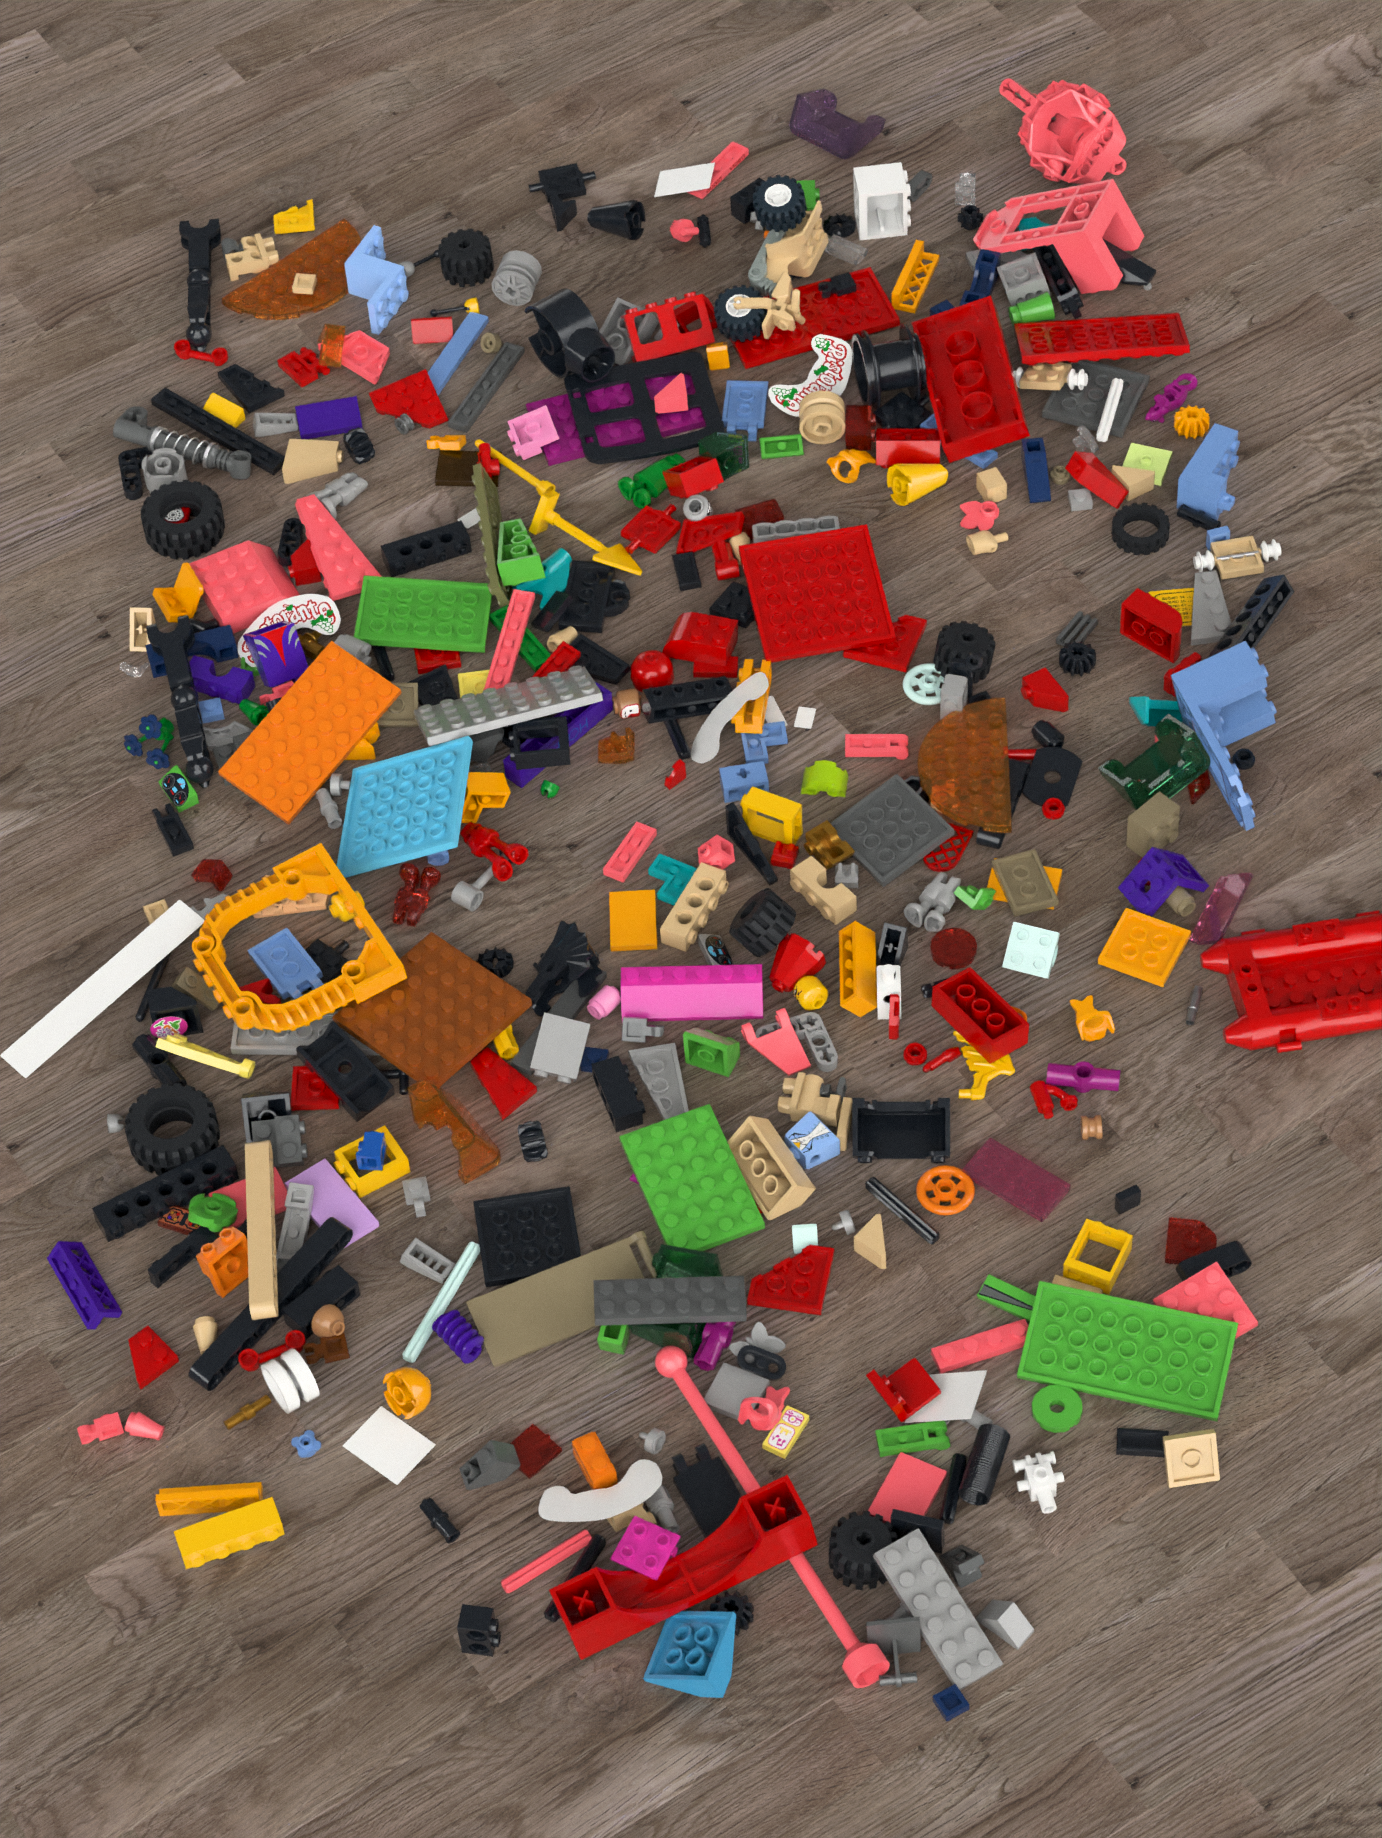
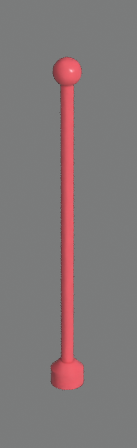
M674 1345L661 1348L655 1357L657 1371L664 1377L674 1379L746 1494L760 1488L748 1466L686 1371L688 1360L685 1352L680 1347ZM803 1553L788 1559L847 1650L842 1669L855 1688H864L877 1682L879 1675H885L890 1667V1663L877 1644L859 1641Z

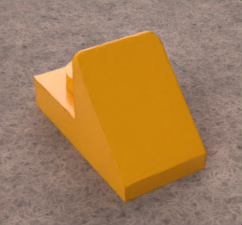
M727 341L707 344L709 369L720 370L730 368Z
M377 722L345 760L376 759L374 747L371 744L375 743L380 736Z

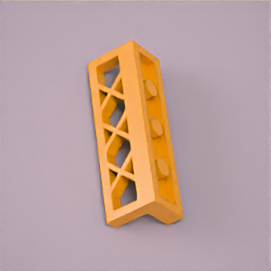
M915 241L891 293V303L895 310L910 313L916 312L940 260V255L924 252V241ZM922 260H930L932 263L924 265ZM924 272L925 277L919 279L916 277V274ZM918 286L920 290L911 292L909 288ZM910 299L914 302L913 305L903 304L904 301Z
M262 1482L164 1488L159 1489V1494H156L155 1501L160 1516L230 1512L261 1501L263 1498Z

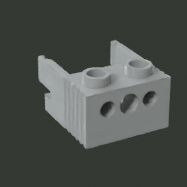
M1035 253L997 267L1011 306L1037 297L1045 292L1051 295Z

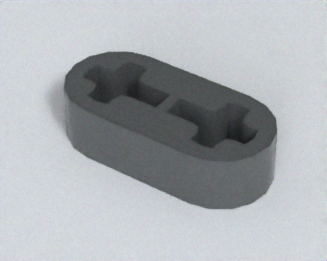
M921 170L908 182L910 184L911 196H908L907 199L915 202L929 188L932 182L931 173Z

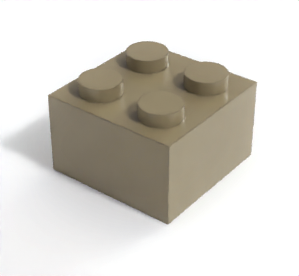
M1159 791L1128 817L1126 846L1143 858L1151 847L1162 849L1169 842H1174L1179 834L1180 806Z

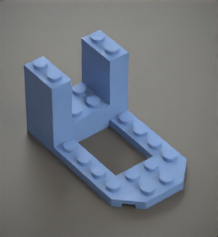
M1244 641L1172 674L1171 679L1182 722L1202 754L1203 761L1238 824L1247 831L1255 827L1253 818L1256 816L1251 807L1253 803L1249 794L1243 791L1242 782L1238 777L1240 776L1239 770L1235 763L1231 764L1229 762L1230 755L1225 746L1275 724L1274 714L1277 711L1273 702H1268L1265 698L1267 693L1264 688L1268 687L1266 677L1269 676L1264 664L1259 665L1257 661L1259 657L1255 648H1250L1247 642Z

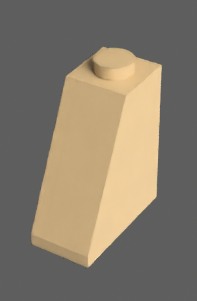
M289 439L282 467L284 483L290 484L338 471L339 464L343 463L344 451L340 450L339 441Z

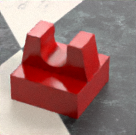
M776 841L770 859L771 865L787 869L794 868L799 854V847L795 846V844L790 843L788 845L781 843V841Z

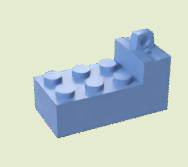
M1217 423L1213 425L1179 477L1177 509L1185 504L1196 511L1201 510L1205 512L1206 516L1218 520L1223 510H1231L1235 503V497L1226 493L1230 470L1236 467L1239 456L1236 455L1240 445L1237 430Z

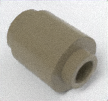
M1177 886L1165 900L1176 914L1183 917L1191 914L1196 907L1194 898L1181 886Z

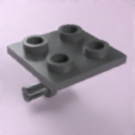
M902 1617L890 1620L877 1619L866 1622L867 1643L877 1644L884 1655L893 1654L895 1674L879 1675L880 1687L887 1685L902 1687V1684L917 1683L916 1672L900 1673L898 1654L921 1652L920 1617Z

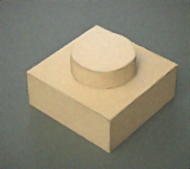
M296 273L292 286L293 293L313 295L317 282L316 275Z

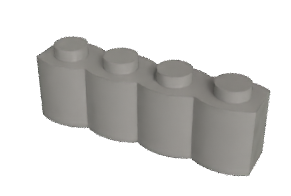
M823 516L818 519L802 518L797 521L782 520L774 524L763 522L752 526L753 543L840 529L837 516Z

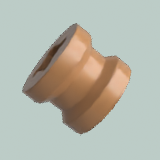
M1095 1115L1093 1118L1081 1116L1082 1140H1088L1089 1137L1102 1139L1101 1115Z

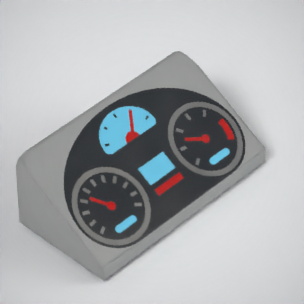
M698 935V944L708 965H734L720 935Z

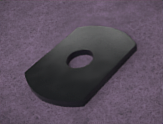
M1044 747L1037 749L1022 794L1039 806H1043L1046 800L1050 798H1057L1062 801L1065 807L1068 806L1082 766V760L1074 753L1063 748ZM1055 771L1060 775L1061 779L1059 782L1051 784L1044 779V776L1047 772Z

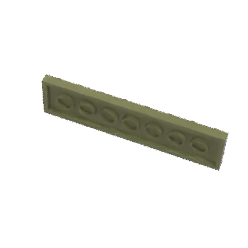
M478 463L473 465L474 475H472V481L476 487V490H474V495L478 502L476 510L481 519L478 521V524L483 533V536H481V542L485 548L483 557L488 566L485 568L487 577L490 580V583L487 585L490 594L496 596L498 605L502 608L506 605L509 606L513 588L510 585L503 586L497 566L500 522H503L498 488L482 464Z

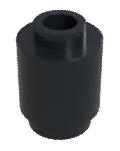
M1040 720L1033 726L1031 731L1033 737L1043 747L1061 748L1063 746L1064 735L1050 722Z

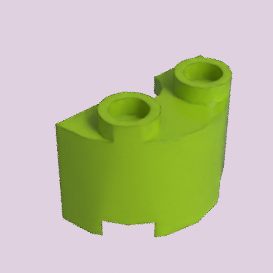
M815 761L813 766L805 767L801 794L816 795L820 791H825L832 797H846L847 771L836 767V763L832 761Z

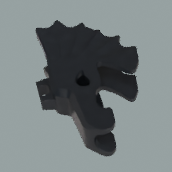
M561 921L553 942L547 951L540 955L539 963L535 962L533 964L538 975L526 990L525 995L531 998L532 1008L539 1017L551 1009L548 1004L549 1001L556 994L563 993L574 980L578 981L580 998L588 996L599 986V983L596 981V977L602 974V970L598 968L600 964L599 954L594 952L588 942L586 933L578 931L575 922L567 924L565 921ZM562 979L560 985L557 986L556 982Z

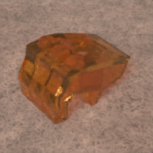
M630 727L625 728L626 736H618L613 731L609 737L599 740L598 763L624 764L634 760L635 733Z

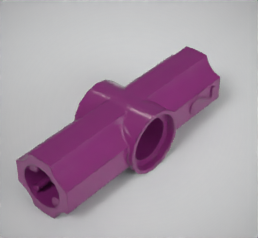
M1085 1061L1078 1062L1075 1065L1048 1063L1046 1084L1073 1087L1080 1093H1086L1092 1089L1119 1091L1121 1070L1095 1068L1092 1064Z
M736 1322L706 1323L702 1334V1342L694 1357L695 1365L707 1372L715 1369L723 1349H727L731 1343L733 1328Z

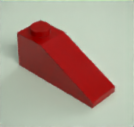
M1075 451L1065 467L1077 482L1114 508L1118 509L1129 492L1093 453Z

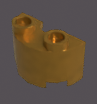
M828 820L805 833L807 842L804 843V848L809 855H813L826 870L833 868L838 863L854 855L855 851L846 841H842L839 838L837 830Z

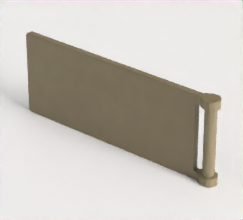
M636 1232L628 1238L467 1301L468 1310L479 1335L484 1338L483 1344L493 1367L500 1366L598 1327L595 1326L593 1280L645 1279L630 1246H638L652 1278H663L647 1245L645 1232Z

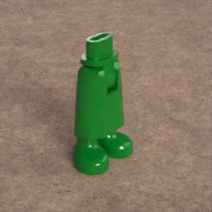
M677 453L672 456L668 455L634 474L633 480L629 477L621 478L618 481L619 490L626 500L630 501L633 499L634 505L643 509L646 505H650L651 497L657 498L668 488L662 472L686 462V460Z

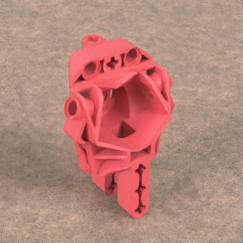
M1010 78L1005 79L1001 83L999 88L1001 95L1025 113L1022 117L1020 131L1018 132L1021 138L1020 143L1031 157L1030 166L1042 172L1044 178L1059 182L1061 179L1068 183L1088 184L1101 181L1106 172L1113 175H1120L1124 172L1126 161L1119 156V153L1126 144V136L1115 115L1108 110L1110 103L1102 93L1086 84L1079 86L1061 80L1059 83L1052 81L1038 95L1031 93L1024 86Z

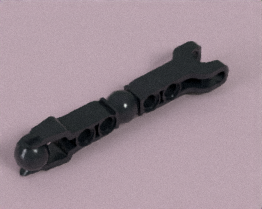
M219 218L209 219L208 225L202 228L190 226L189 221H180L179 223L181 245L189 250L187 310L190 326L186 330V338L200 352L205 350L212 337L210 319V288L212 286L211 251L221 243Z
M188 615L178 617V626L175 630L169 633L159 631L156 623L147 625L146 629L153 651L164 658L168 682L172 692L171 704L175 709L180 742L188 760L185 770L186 775L192 782L199 784L202 788H206L213 776L214 766L210 761V753L198 708L199 697L194 688L188 658V651L195 643V635Z

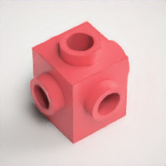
M716 834L698 848L699 865L702 862L722 870L735 862L733 843Z

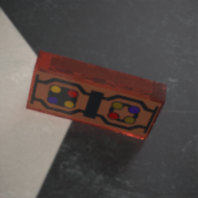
M176 1205L171 1207L170 1212L161 1216L157 1222L160 1227L185 1235L200 1227V1225L191 1223L188 1220L189 1209Z

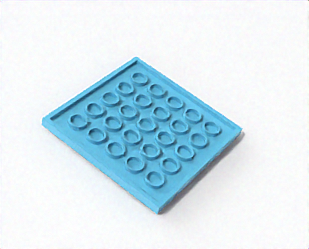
M469 736L353 769L337 860V867L344 878L458 847L473 740Z

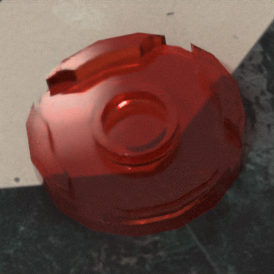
M943 929L931 940L930 953L932 959L939 966L943 967L944 965L953 970L961 969L973 962L977 953V943L975 938L963 929Z

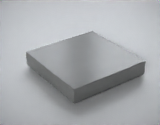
M723 1362L704 1399L711 1410L738 1420L742 1400L748 1397H763L769 1386V1379ZM759 1403L751 1404L754 1410L757 1409ZM747 1419L745 1423L749 1424L750 1420Z

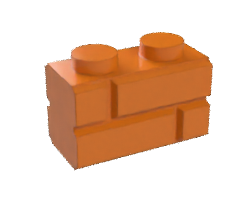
M590 1432L572 1441L574 1457L592 1490L609 1488L618 1483L616 1470L610 1462L596 1432Z

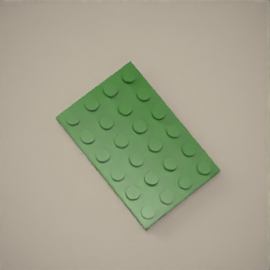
M364 576L354 637L369 643L371 646L485 653L493 596L489 592L487 583Z
M710 1104L619 1136V1141L673 1262L765 1228L764 1220Z

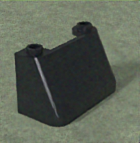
M852 1098L853 1158L858 1159V1163H872V1159H931V1163H945V1159L950 1158V1098H938V1101H933V1104H930V1100H926V1102H877V1100H872V1104H870V1101H865V1098Z

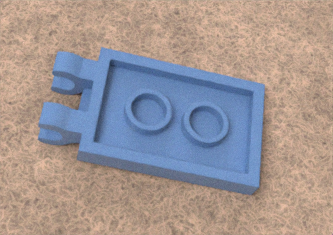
M727 380L722 421L724 427L727 428L728 434H733L727 435L728 441L729 436H735L736 441V430H748V441H757V428L764 429L769 389L768 381Z
M288 928L281 930L247 950L249 957L263 975L269 978L271 985L283 1000L288 997L291 1000H295L303 996L302 992L310 987L314 990L324 985L320 980L323 977L322 971Z

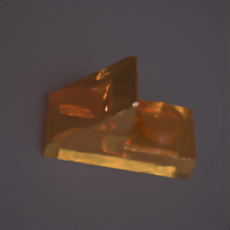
M324 324L317 342L321 344L319 365L341 367L346 326Z

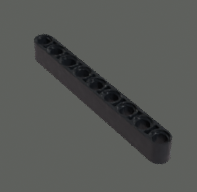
M334 1217L328 1218L277 1273L278 1317L252 1320L248 1304L191 1366L188 1374L189 1378L207 1391L214 1390L239 1363L238 1356L240 1352L245 1349H252L283 1315L282 1309L285 1308L286 1304L299 1297L346 1247L353 1236V1230Z

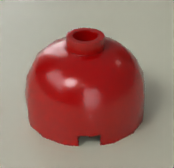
M646 650L641 652L631 664V680L634 688L640 692L643 689L671 685L674 681L673 664L669 657L661 651Z

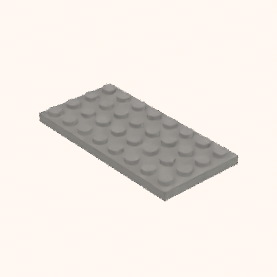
M573 666L565 672L554 671L548 673L545 677H530L526 679V682L518 684L511 682L503 688H488L483 693L476 695L469 693L463 695L460 699L442 700L437 705H422L418 710H414V715L428 745L432 746L601 702L603 697L602 692L585 666Z

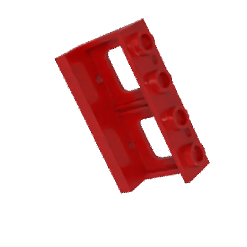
M696 291L684 294V299L677 300L676 297L665 299V304L657 306V302L647 304L645 309L638 311L637 307L625 310L626 315L620 317L624 319L634 355L631 356L633 363L656 359L714 343L715 339L703 294L696 295ZM694 301L697 305L702 326L698 330L682 334L678 330L673 308L676 305ZM655 312L658 316L663 337L655 342L641 344L634 318L639 315Z

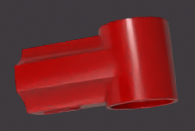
M725 540L717 541L712 545L717 580L739 578L738 562L733 556L730 543Z

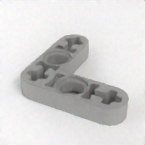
M807 1012L789 1018L798 1039H805L817 1067L823 1072L835 1070L838 1065V1055L821 1017L817 1013ZM778 1022L762 1026L757 1029L756 1038L781 1029ZM808 1022H811L812 1024H815V1025H814V1026H810V1024H807V1023H808ZM820 1038L825 1040V1043L818 1046L813 1044V1041ZM826 1052L828 1060H831L830 1062L823 1060V1053Z

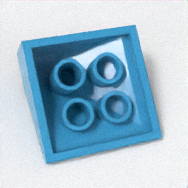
M681 1611L667 1618L643 1679L649 1683L699 1697L723 1698L732 1675L736 1614L734 1612Z

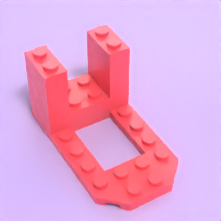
M1114 179L1011 198L1005 202L1006 206L998 212L994 209L987 214L973 241L979 250L983 249L1000 253L1015 252L1021 249H1032L1038 246L1053 244L1080 293L1094 294L1099 291L1116 289L1123 277L1103 239L1123 251H1134L1139 248L1144 234ZM1067 206L1056 225L1014 232L1024 214L1038 213L1043 210H1054Z

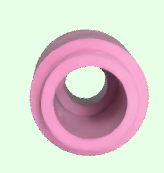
M605 985L589 1000L588 1012L598 1020L602 1017H607L621 1003L619 990L614 986Z

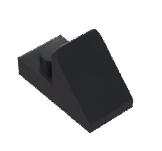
M556 189L548 190L550 208L557 232H559L577 215L576 200L563 202L562 197H558Z

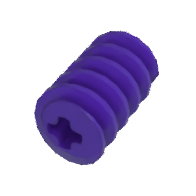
M458 1310L442 1314L434 1321L432 1330L437 1332L440 1338H443L444 1343L449 1345L452 1351H455V1354L461 1358L463 1363H471L478 1358L482 1351L481 1346L484 1343V1338L481 1335L478 1336V1331L472 1329V1325L469 1322L466 1323V1318L460 1316Z

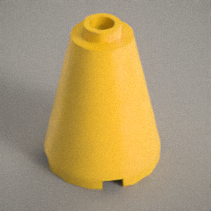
M897 463L889 467L887 472L888 488L891 487L893 494H890L891 498L899 506L909 505L943 486L948 479V471L941 464Z

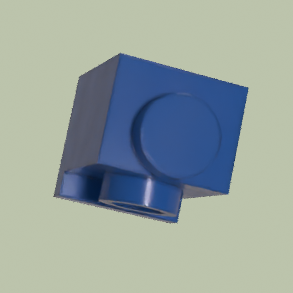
M376 1131L364 1133V1139L359 1142L358 1152H356L358 1169L383 1171L387 1147L384 1133Z

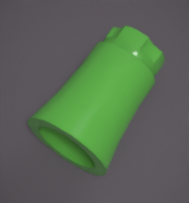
M1048 292L1008 307L1013 327L1014 323L1055 319L1053 304Z

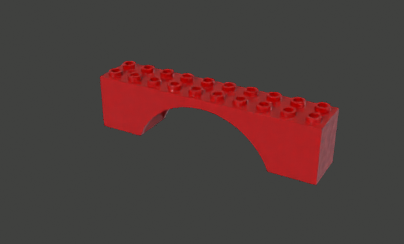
M785 1475L740 1497L733 1512L718 1529L694 1547L667 1561L657 1581L634 1570L610 1571L595 1567L549 1589V1592L580 1660H583L817 1546L818 1543L810 1516L788 1475Z

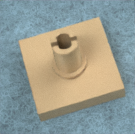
M1214 1429L1163 1436L1166 1477L1169 1488L1220 1480L1216 1432Z

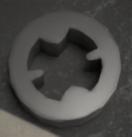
M405 413L401 414L400 418L398 417L394 420L396 428L404 435L415 427L412 419Z

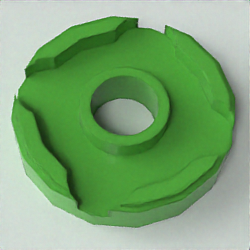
M1049 1385L1040 1389L1035 1394L1032 1401V1417L1044 1430L1053 1433L1066 1432L1080 1422L1083 1412L1082 1400L1071 1388ZM1054 1405H1060L1064 1410L1060 1413H1055L1050 1408Z

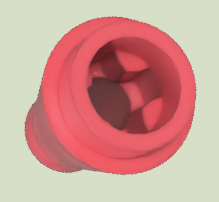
M131 1412L125 1425V1431L129 1432L130 1436L151 1438L158 1441L161 1439L165 1428L141 1412Z

